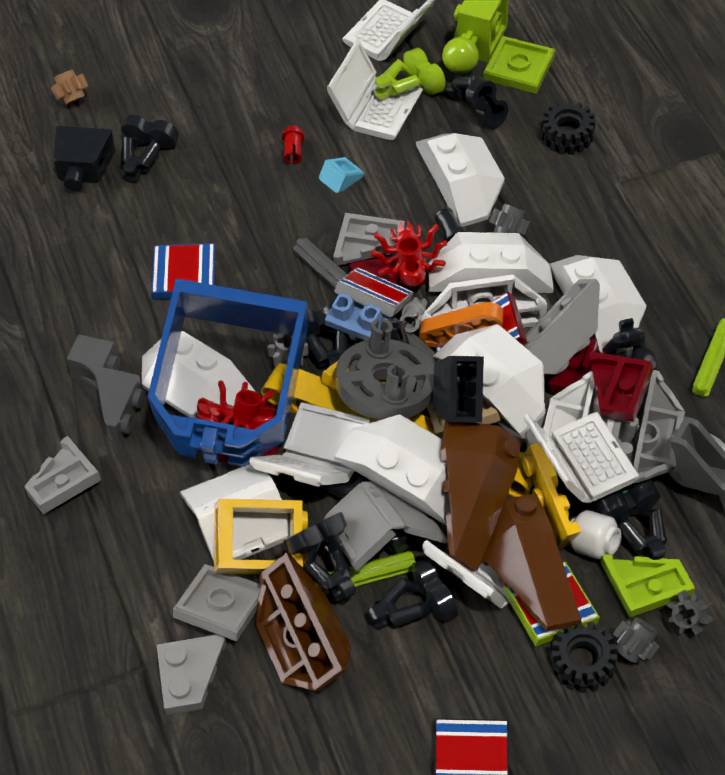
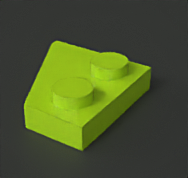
M605 554L601 557V565L629 618L667 605L673 600L678 601V593L686 590L689 596L694 594L695 587L679 559L662 558L660 560H653L649 557L634 556V561L613 559L612 554Z

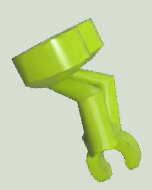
M415 48L404 53L403 62L397 59L382 75L375 79V84L379 89L374 90V95L383 100L390 95L396 96L416 86L422 88L429 95H435L444 91L445 76L437 64H430L428 62L426 54L422 49ZM401 71L409 76L398 81L395 79Z

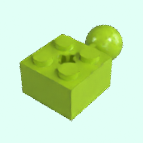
M464 0L462 5H457L454 14V20L457 21L454 38L445 45L442 52L443 63L449 71L455 74H465L476 66L478 60L489 62L507 28L509 0Z

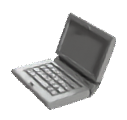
M373 481L359 483L324 517L326 519L342 511L347 526L338 536L343 553L355 570L360 569L396 535L392 529L403 528L406 533L448 544L447 536L428 514Z

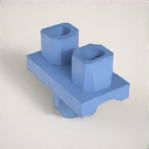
M340 293L325 318V325L350 334V339L358 342L360 339L370 340L371 323L375 319L379 320L378 329H380L381 319L391 321V318L383 315L380 307L372 304L363 306L354 302L351 296Z

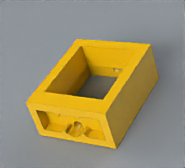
M219 498L214 506V574L260 575L261 572L277 561L233 560V512L290 513V536L308 527L307 511H302V501ZM308 552L291 556L303 567Z

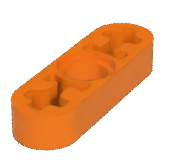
M483 302L424 319L420 323L418 338L428 347H441L459 333L496 324L502 327L503 308L496 303Z

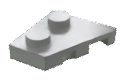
M345 213L333 255V262L336 265H342L374 258L371 256V251H379L383 255L389 254L384 251L381 243L373 235L374 233L380 234L386 239L390 247H396L397 243L392 242L390 229H393L395 237H398L397 229L399 223L402 222L405 228V221Z
M68 436L60 442L62 449L54 459L48 457L41 465L40 471L33 475L24 486L27 495L42 514L47 513L101 481L99 472Z
M217 634L156 645L165 714L170 715L202 709L208 694V685L213 681L217 671L216 664L219 656L226 647L225 637Z

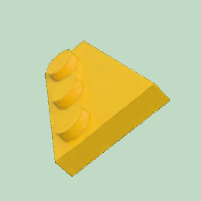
M539 443L531 444L524 453L525 457H522L523 469L526 476H531L535 487L532 490V494L537 493L549 519L557 547L562 549L568 547L581 533L577 521L570 523L568 519L570 504L566 495L558 494L555 487H558V478L551 461Z

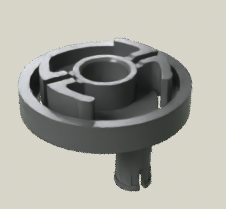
M375 319L371 323L370 340L351 346L339 358L335 377L337 393L348 407L370 418L382 420L399 414L405 418L415 416L427 408L433 399L434 365L419 349L401 341L390 340L393 325L389 320L381 319V326L378 329L379 320ZM385 379L387 381L386 383H382L377 380Z

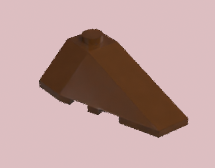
M445 421L440 453L441 461L447 462L448 480L443 481L444 493H448L450 497L451 512L446 515L449 557L474 572L478 571L517 473L521 442L500 426L475 422Z
M537 493L506 499L481 562L485 566L490 565L499 575L498 580L505 587L509 585L521 598V605L546 631L581 624V617L549 519Z

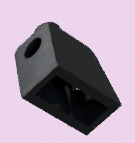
M57 126L54 163L58 179L64 181V186L71 191H79L83 182H100L115 153L112 130Z
M447 356L435 363L433 386L434 413L447 422L482 423L484 356Z

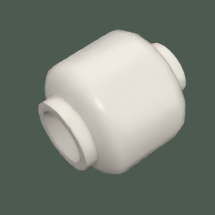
M585 510L576 519L573 518L570 523L577 521L581 533L570 543L574 552L601 560L602 555L614 554L617 551L621 541V530L617 528L614 518Z

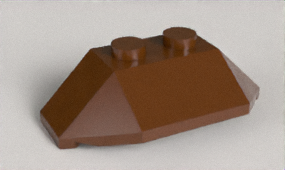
M285 553L260 573L259 584H262L258 597L256 627L281 682L319 692L346 671L351 646L324 590L290 554Z

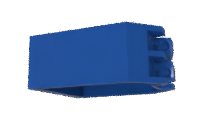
M182 279L175 280L148 399L155 420L179 455L196 458L197 450H202L205 463L217 464L219 455L224 454L229 455L228 464L245 467L250 464L251 457L263 456L284 442L308 331L307 301ZM185 317L293 336L277 414L274 418L257 429L252 430L225 423L168 414L164 404Z

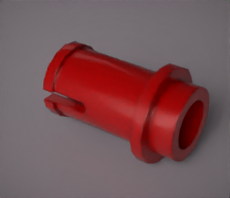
M288 126L282 133V141L284 142L283 160L287 164L291 162V155H293V165L299 164L302 161V142L305 140V135L298 126Z

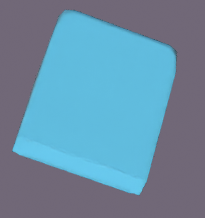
M346 157L328 159L324 162L319 179L334 192L340 193L364 176V172Z

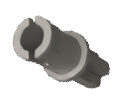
M414 297L411 302L403 307L402 316L399 321L404 322L406 332H414L419 328L422 315L425 313V307L428 303L425 298L419 300L417 297Z

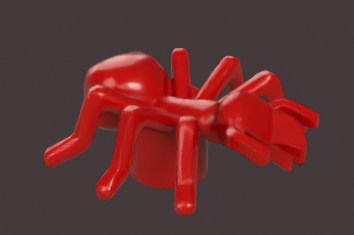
M407 221L406 229L403 227L402 222H400L397 229L398 237H395L394 230L390 229L392 242L397 243L396 247H390L383 236L374 233V238L381 243L386 253L397 254L386 259L383 253L371 251V256L379 258L384 266L398 261L393 270L390 267H385L378 270V274L384 275L387 273L393 279L399 272L400 280L403 284L417 286L422 284L426 278L425 269L430 273H434L437 266L444 267L446 265L444 260H434L430 265L423 258L435 259L438 257L441 248L447 246L446 240L437 243L434 251L431 253L422 251V249L431 246L434 233L438 230L439 226L434 224L428 231L426 241L421 243L419 240L421 238L420 225H417V234L415 235L414 228L409 221Z
M218 381L220 405L205 398L199 399L197 404L199 414H197L196 418L219 422L224 417L220 423L228 424L233 420V425L236 427L240 425L244 428L255 430L276 416V409L264 407L266 402L274 396L275 391L270 390L261 397L257 392L247 390L248 382H243L241 391L236 394L234 406L226 402L224 381Z

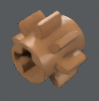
M69 70L54 77L56 84L52 86L51 90L56 101L63 98L67 105L85 97L83 90L88 87V84L83 74L76 76L74 70Z

